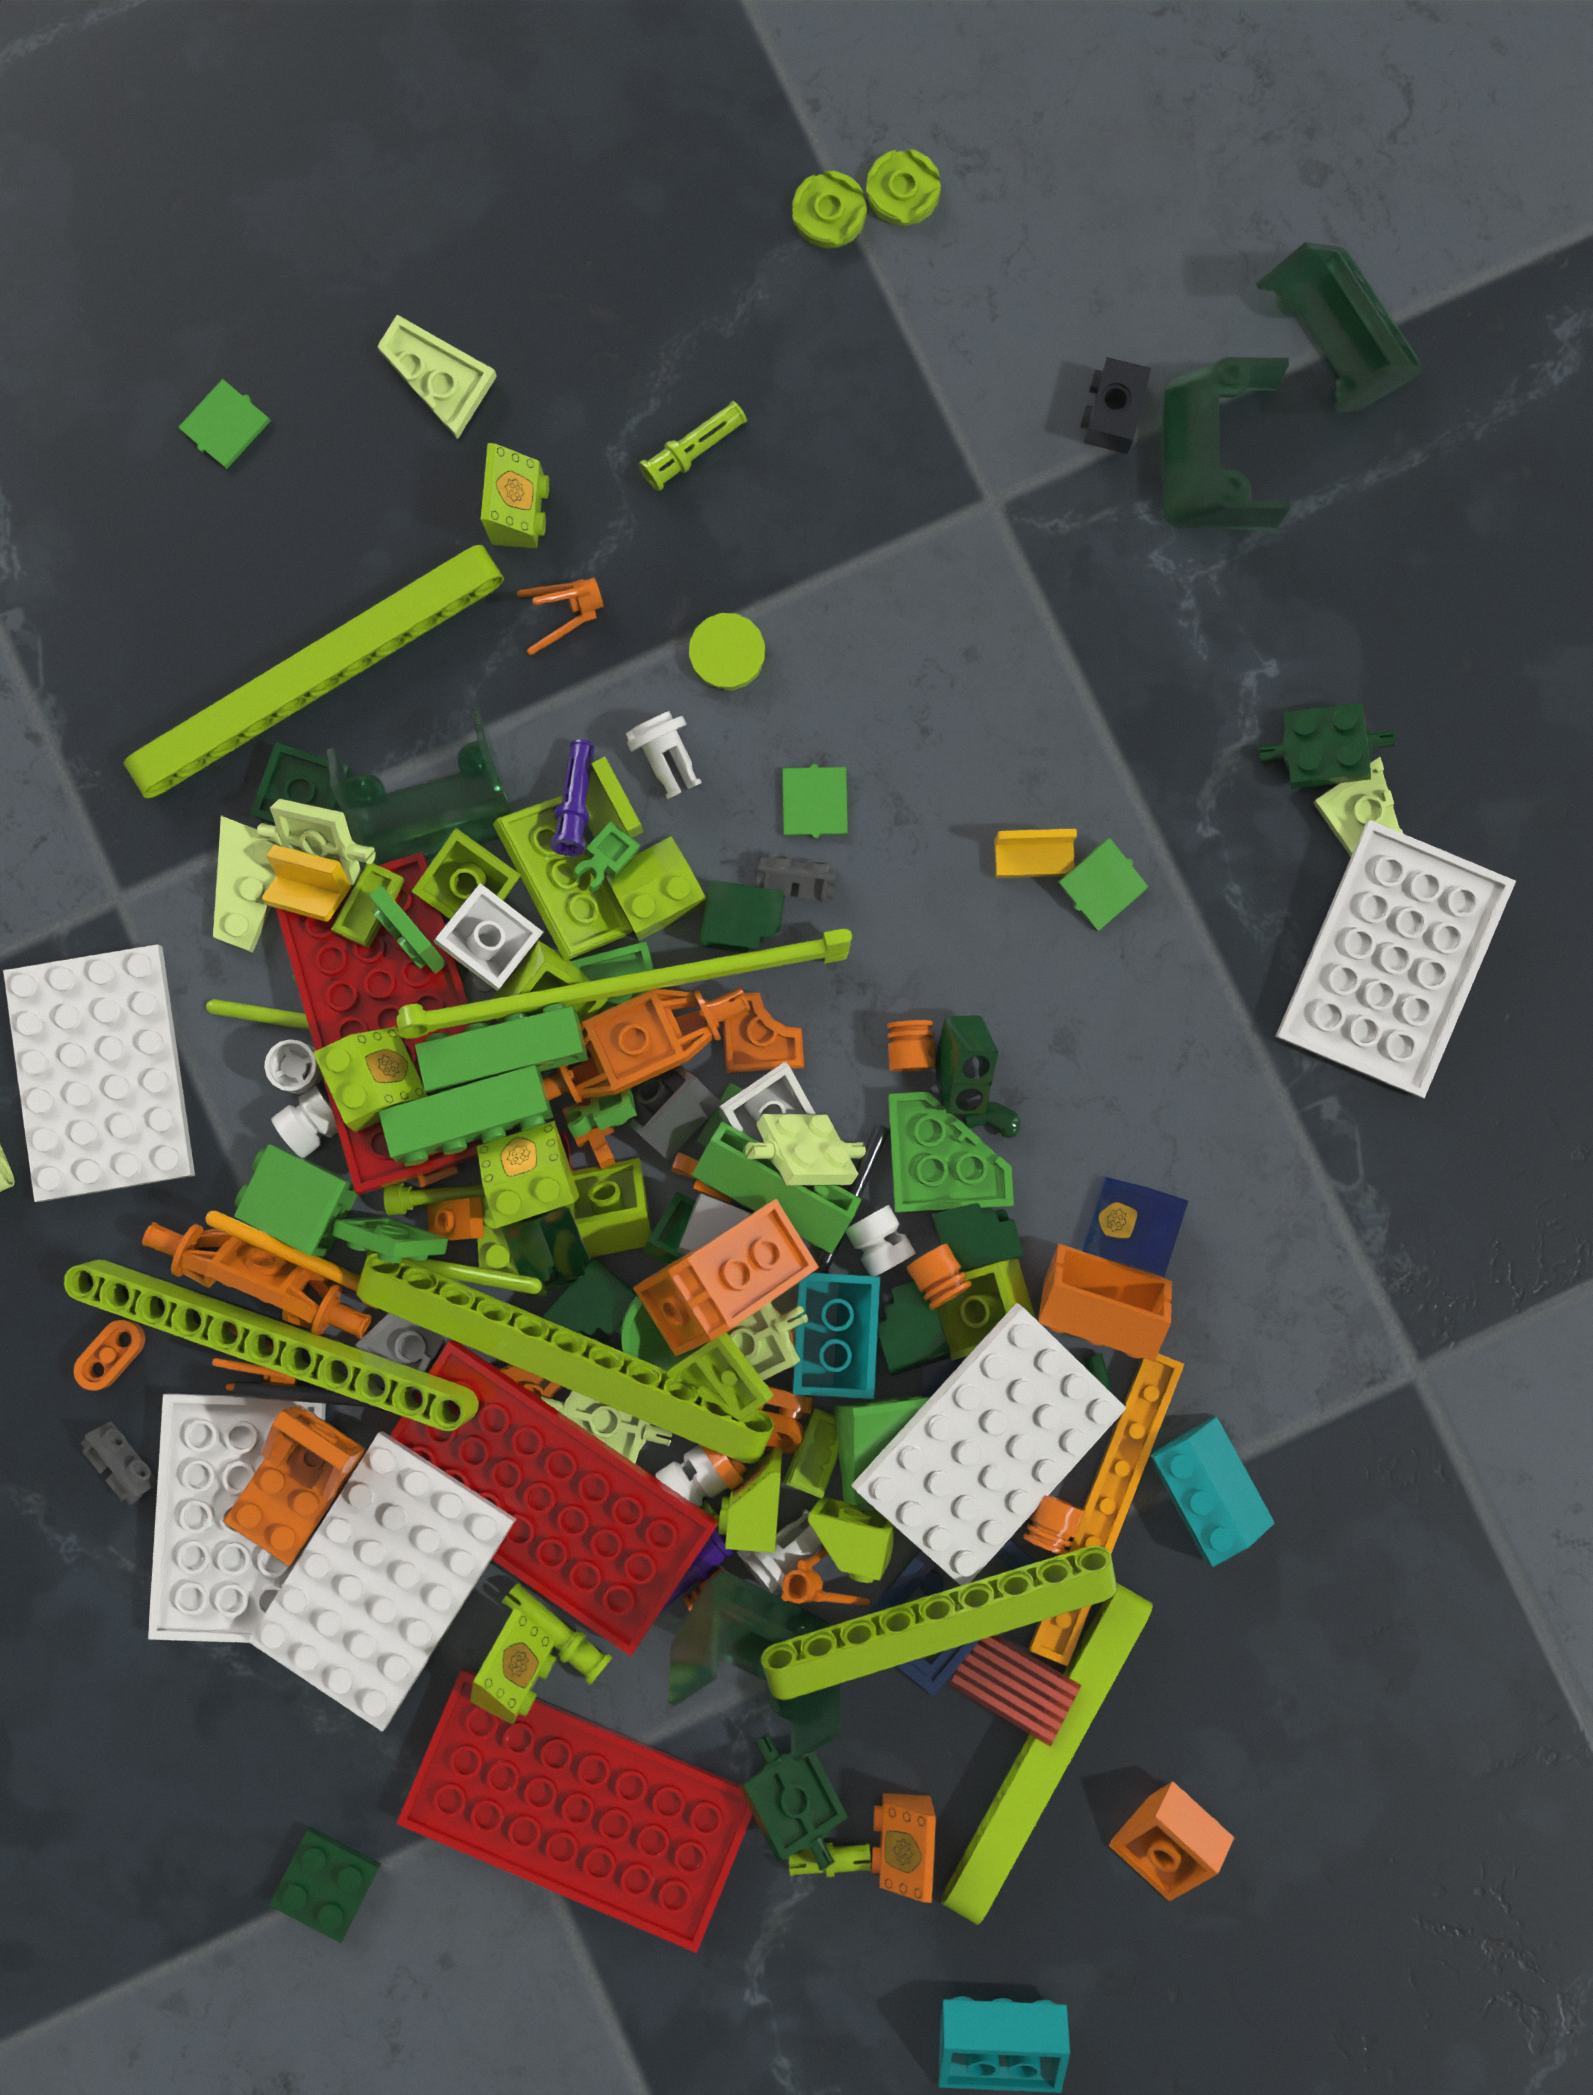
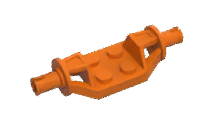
M741 986L711 1001H708L707 998L703 1000L699 989L693 992L653 989L582 1021L580 1026L586 1050L589 1049L592 1056L572 1069H569L568 1065L558 1067L556 1072L543 1077L548 1100L550 1101L568 1093L569 1096H573L577 1104H581L585 1098L616 1095L688 1062L714 1038L716 1041L721 1039L717 1030L720 1027L719 1022L751 1009ZM694 1006H700L701 1010L679 1017H674L672 1010Z
M152 1222V1225H149L144 1234L143 1246L153 1248L173 1257L171 1265L172 1275L181 1277L184 1274L208 1288L216 1281L221 1282L225 1286L236 1288L258 1298L262 1302L281 1308L282 1320L311 1329L313 1334L321 1336L326 1328L331 1325L362 1339L370 1325L372 1315L364 1314L340 1303L342 1286L334 1284L330 1279L218 1229L204 1230L203 1226L194 1224L183 1236L160 1226L156 1222ZM220 1247L217 1252L199 1250V1248ZM309 1285L323 1298L320 1306L306 1296Z

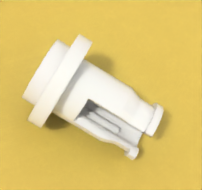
M670 711L658 715L626 733L628 737L627 745L631 752L641 747L643 748L657 779L664 785L668 793L665 795L667 799L681 793L663 755L668 750L687 790L702 783L700 778L697 779L693 772L692 761L677 732L678 729L687 724L683 716L673 719Z
M807 1509L802 1511V1516L799 1519L787 1524L776 1534L775 1553L745 1550L737 1552L751 1574L771 1595L777 1590L783 1593L782 1583L787 1573L797 1570L798 1561L808 1559L814 1555L817 1548L822 1544L808 1522L809 1511Z

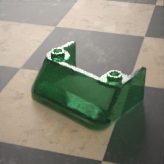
M1304 242L1256 283L1259 290L1274 291L1276 293L1274 301L1283 314L1288 316L1291 313L1296 317H1302L1337 371L1340 378L1336 380L1337 390L1334 393L1339 402L1334 407L1338 412L1360 411L1406 384L1423 371L1418 357L1355 260L1344 248Z
M1227 357L1175 377L1167 384L1162 397V512L1165 520L1170 525L1176 528L1277 530L1290 509V501L1251 500L1250 482L1244 474L1236 470H1220L1219 398L1236 397L1245 390H1276L1289 366V358Z
M479 706L471 708L477 741L463 746L457 756L461 772L398 791L387 793L383 782L374 775L361 774L347 778L335 748L327 750L330 783L341 811L344 813L355 843L375 849L373 851L376 852L374 864L381 865L422 851L426 860L435 858L456 828L478 844L500 839L493 823L497 818L513 812L497 756Z
M720 1572L706 1582L672 1642L668 1704L678 1705L717 1679L718 1659L767 1681L761 1663V1656L764 1650L775 1643L832 1625L827 1620L788 1601H784L782 1598L731 1573ZM767 1683V1698L771 1709L780 1717L792 1722L791 1759L799 1761L841 1735L840 1684L783 1700L772 1695Z

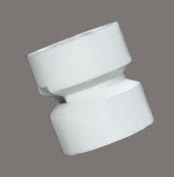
M289 1039L277 1043L267 1054L264 1066L266 1076L279 1089L302 1095L317 1084L322 1087L324 1084L321 1069L313 1054L315 1052L314 1047L301 1041Z
M317 1084L298 1097L299 1105L297 1107L288 1105L271 1118L278 1133L301 1158H305L321 1146V1137L323 1135L331 1138L338 1133L328 1094Z
M889 1205L851 1225L845 1231L854 1249H862L861 1261L869 1276H877L916 1254L906 1234H898L899 1222Z
M700 1444L684 1454L683 1463L680 1464L673 1461L655 1474L658 1480L697 1507L702 1506L704 1496L714 1498L728 1488Z

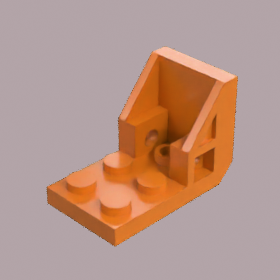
M774 1199L710 1242L696 1248L634 1286L633 1289L676 1357L706 1344L731 1330L819 1267L777 1199Z
M301 1405L281 1410L271 1425L261 1456L265 1458L223 1522L288 1566L293 1565L340 1495L367 1449Z

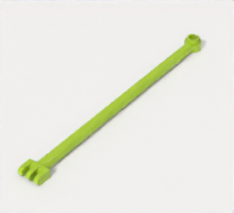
M848 929L824 932L823 938L432 1011L423 1010V1007L419 1004H409L399 1009V1015L396 1017L399 1035L403 1038H418L437 1029L502 1018L518 1013L539 1011L554 1004L572 1005L820 958L823 959L824 964L843 961L849 954L852 933Z

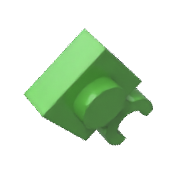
M610 821L586 847L584 854L591 860L581 861L574 870L573 878L577 880L582 873H591L595 880L592 881L588 890L593 893L600 888L604 872H608L615 878L639 851L641 845Z
M630 1089L616 1095L590 1098V1105L577 1106L565 1112L569 1120L567 1126L574 1138L587 1134L595 1126H598L600 1131L610 1126H619L629 1118L637 1115Z

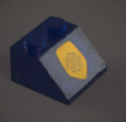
M1105 1177L1082 1251L1159 1277H1165L1188 1200L1152 1188Z

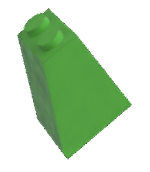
M268 1144L266 1150L261 1149L253 1162L252 1170L255 1173L249 1186L244 1185L236 1197L234 1205L238 1208L234 1217L309 1256H329L338 1238L332 1235L335 1220L347 1219L358 1196L355 1193L352 1180L306 1158H301L280 1146Z
M906 1395L833 1405L844 1502L857 1505L858 1511L875 1509L851 1485L930 1399L929 1397Z

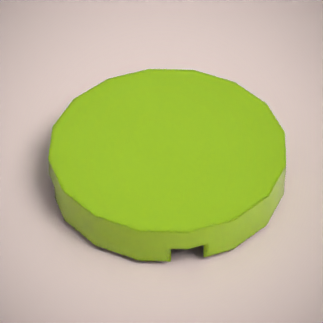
M906 149V152H896V150L886 152L875 160L868 172L866 195L869 206L880 219L891 225L909 226L920 223L932 214L939 202L941 183L938 169L929 157L916 150Z
M824 171L822 175L815 177L814 174L806 178L796 189L792 201L793 223L799 234L812 245L822 248H838L852 242L862 231L867 216L866 200L860 185L850 176L836 171Z
M720 613L708 617L695 629L690 640L689 658L695 674L704 684L718 689L734 691L748 686L758 677L765 661V643L760 630L751 620L735 613Z

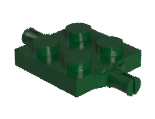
M1362 702L1283 712L1285 733L1282 744L1259 746L1260 763L1284 759V763L1289 770L1291 789L1371 780L1369 760L1371 751L1375 748L1395 747V732L1392 730L1370 733L1365 723Z
M768 1733L754 1741L765 1764L756 1775L738 1786L776 1861H783L798 1850L809 1848L819 1870H823L835 1862L823 1839L827 1837L833 1827L847 1819L848 1816L811 1744H803L789 1754L779 1755Z

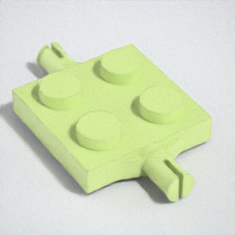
M278 799L270 807L275 826L261 823L257 828V835H259L258 838L261 840L276 842V844L286 848L339 861L351 885L356 884L362 873L358 861L371 864L376 855V852H373L375 850L373 847L357 845L352 841L343 812Z
M762 1114L756 1126L764 1143L749 1142L746 1145L745 1154L748 1155L747 1158L750 1160L767 1159L771 1161L779 1170L786 1185H851L858 1176V1172L850 1158L861 1159L866 1152L862 1142L845 1143L841 1141L828 1115Z
M769 1302L734 1328L727 1331V1334L762 1380L800 1361L790 1341L788 1331L808 1321L806 1314L792 1320V1318L804 1312L801 1306L780 1316L774 1310L771 1302Z
M575 1391L571 1392L565 1402L544 1396L541 1397L543 1401L635 1464L638 1453L646 1440L667 1445L668 1447L670 1445V1438L656 1434L672 1438V1432L650 1425L646 1421Z

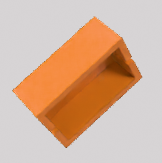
M1058 1243L1043 1281L1042 1302L1040 1304L1038 1322L1054 1332L1068 1333L1083 1338L1093 1345H1105L1123 1351L1132 1358H1144L1155 1362L1171 1325L1172 1304L1170 1302L1172 1300V1281Z

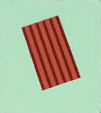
M993 1635L981 1639L959 1665L949 1686L1051 1747L1082 1685L1001 1637Z

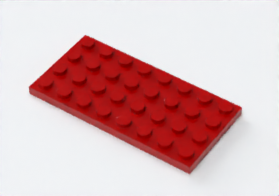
M423 851L378 866L404 878L405 882L395 902L447 963L436 974L427 964L420 969L383 924L369 949L337 935L331 930L355 885H351V889L329 921H322L276 908L315 1051L352 1034L395 1026L398 1029L396 1017L399 1015V1009L409 1004H419L425 1011L470 1004L457 960L433 942L446 926L443 914L412 892L429 867ZM475 1023L437 1029L418 1038L401 1037L422 1084L423 1080L415 1044L426 1042L425 1038L436 1033L446 1032L449 1033V1036L464 1033L465 1027ZM323 1076L348 1169L357 1195L372 1192L477 1158V1146L485 1144L480 1139L467 1143L466 1150L455 1154L444 1155L443 1151L427 1155L428 1161L422 1164L408 1167L404 1166V1163L398 1164L390 1157L381 1121L357 1133L345 1125Z
M450 1340L428 1374L472 1390L478 1400L477 1413L468 1422L452 1431L440 1430L401 1416L390 1436L516 1518L492 1560L631 1657L710 1538L719 1521L461 1343ZM418 1390L413 1398L418 1403H422L423 1397ZM449 1400V1410L455 1416L460 1417L459 1406L456 1402Z
M463 1667L457 1677L396 1824L697 1953L753 1815L738 1786L739 1784L537 1698L527 1716L519 1714L512 1725L470 1702L473 1681L478 1673Z

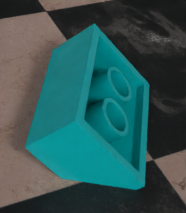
M811 1273L799 1281L798 1306H801L804 1312L798 1315L797 1318L806 1314L808 1321L796 1328L795 1351L800 1361L794 1365L793 1394L874 1399L880 1277Z
M1217 1416L1151 1450L1149 1460L1203 1560L1212 1567L1249 1548L1275 1524Z
M964 1996L943 2000L940 2018L939 2088L1062 2092L1070 2056L1067 2005L1055 2004L1049 2000H1038L1033 2003H1015L1007 1998L995 1999L992 2002L974 2001Z

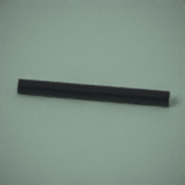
M877 1123L875 1124L865 1147V1155L857 1165L858 1176L848 1186L847 1191L859 1198L863 1194L888 1136L889 1128ZM845 1233L832 1254L821 1249L816 1261L819 1267L817 1270L826 1274L829 1273Z
M235 1381L233 1391L234 1397L378 1408L322 1387Z

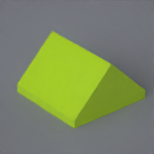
M456 828L412 892L446 917L452 919L480 883L504 901L521 875Z

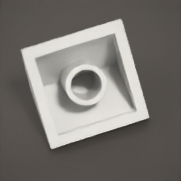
M480 883L433 942L498 991L543 931Z
M783 1062L722 1104L719 1109V1115L723 1121L760 1143H764L756 1126L762 1114H815L790 1066Z

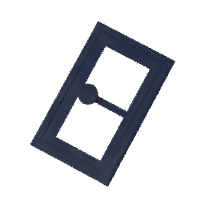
M1010 1539L994 1555L1009 1567L1008 1571L1037 1562ZM919 1549L866 1615L904 1604L919 1585L922 1592L928 1596L946 1591L943 1589L944 1581L942 1576L932 1570L937 1564ZM980 1640L942 1651L931 1664L924 1658L897 1665V1667L928 1693L935 1696Z

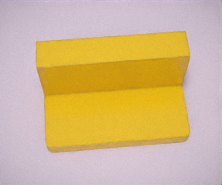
M1077 829L998 831L994 839L996 878L1065 876L1074 868L1073 842L1077 838Z
M275 844L266 855L276 874V878L262 896L265 905L318 920L329 921L352 887L339 861Z

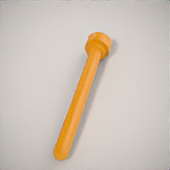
M218 1211L207 1213L205 1220L209 1226L356 1291V1296H358L357 1288L361 1278L360 1275L318 1256H309L267 1233ZM361 1300V1303L366 1304V1305H368V1306H370V1307H372V1308L377 1309V1307H374V1306H372V1305H369V1304H367L366 1302H364V1301Z

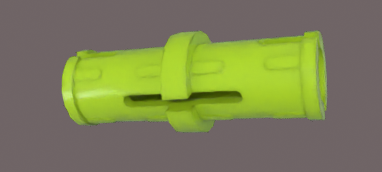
M833 1842L825 1843L835 1862L823 1870H819L809 1848L798 1850L789 1856L790 1876L826 1873V1877H835L834 1873L871 1872L869 1844L833 1847Z

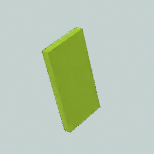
M559 796L497 818L493 826L517 872L521 875L520 877L564 961H567L626 937L634 930L605 876L600 888L593 893L588 890L592 881L595 880L591 873H582L577 880L573 878L576 866L581 861L591 860L584 854L585 851L578 856H564L550 848V839L555 836L557 825L554 812L563 799V796ZM583 836L582 840L585 842V849H586V847L588 846V843L586 842V840H585V838H584V836Z

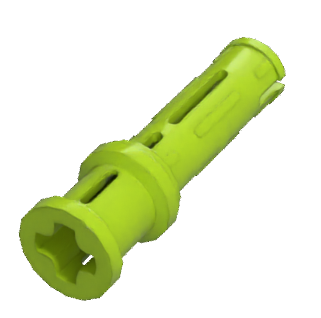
M732 401L727 407L702 423L678 442L673 440L665 443V449L649 461L643 459L639 462V468L645 479L657 492L661 491L664 488L663 484L677 473H686L690 469L689 467L693 459L715 445L738 426L747 422L743 410L735 401ZM721 424L720 428L699 442L700 438ZM669 462V464L666 467L659 471L660 467Z
M519 1582L509 1591V1595H506L501 1603L503 1605H506L512 1611L516 1608L523 1612L555 1641L554 1647L559 1651V1660L563 1663L569 1662L586 1677L585 1682L589 1686L613 1658L609 1653L604 1655L587 1641L586 1633L579 1630L574 1632L527 1592Z

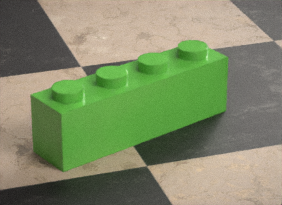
M554 1004L543 1008V1013L527 1017L525 1013H518L505 1017L503 1019L504 1023L488 1026V1023H477L465 1027L464 1033L449 1036V1033L442 1032L427 1036L425 1038L426 1042L415 1044L425 1092L431 1096L531 1065H536L539 1071L542 1072L587 1061L588 1056L577 1012L573 1006L566 1007V1004Z
M536 1065L378 1111L390 1157L398 1164L404 1163L406 1167L428 1161L427 1155L443 1151L444 1155L455 1154L466 1150L467 1143L482 1139L483 1143L495 1141L506 1137L505 1132L520 1127L522 1131L544 1125V1120L553 1118L542 1075Z
M722 1121L706 1147L692 1176L701 1180L707 1187L717 1189L736 1200L741 1206L754 1211L777 1199L798 1235L806 1239L811 1245L822 1248L832 1254L851 1223L862 1199L837 1185H786L779 1170L771 1161L767 1159L750 1160L747 1158L748 1155L745 1154L746 1145L749 1142H760Z

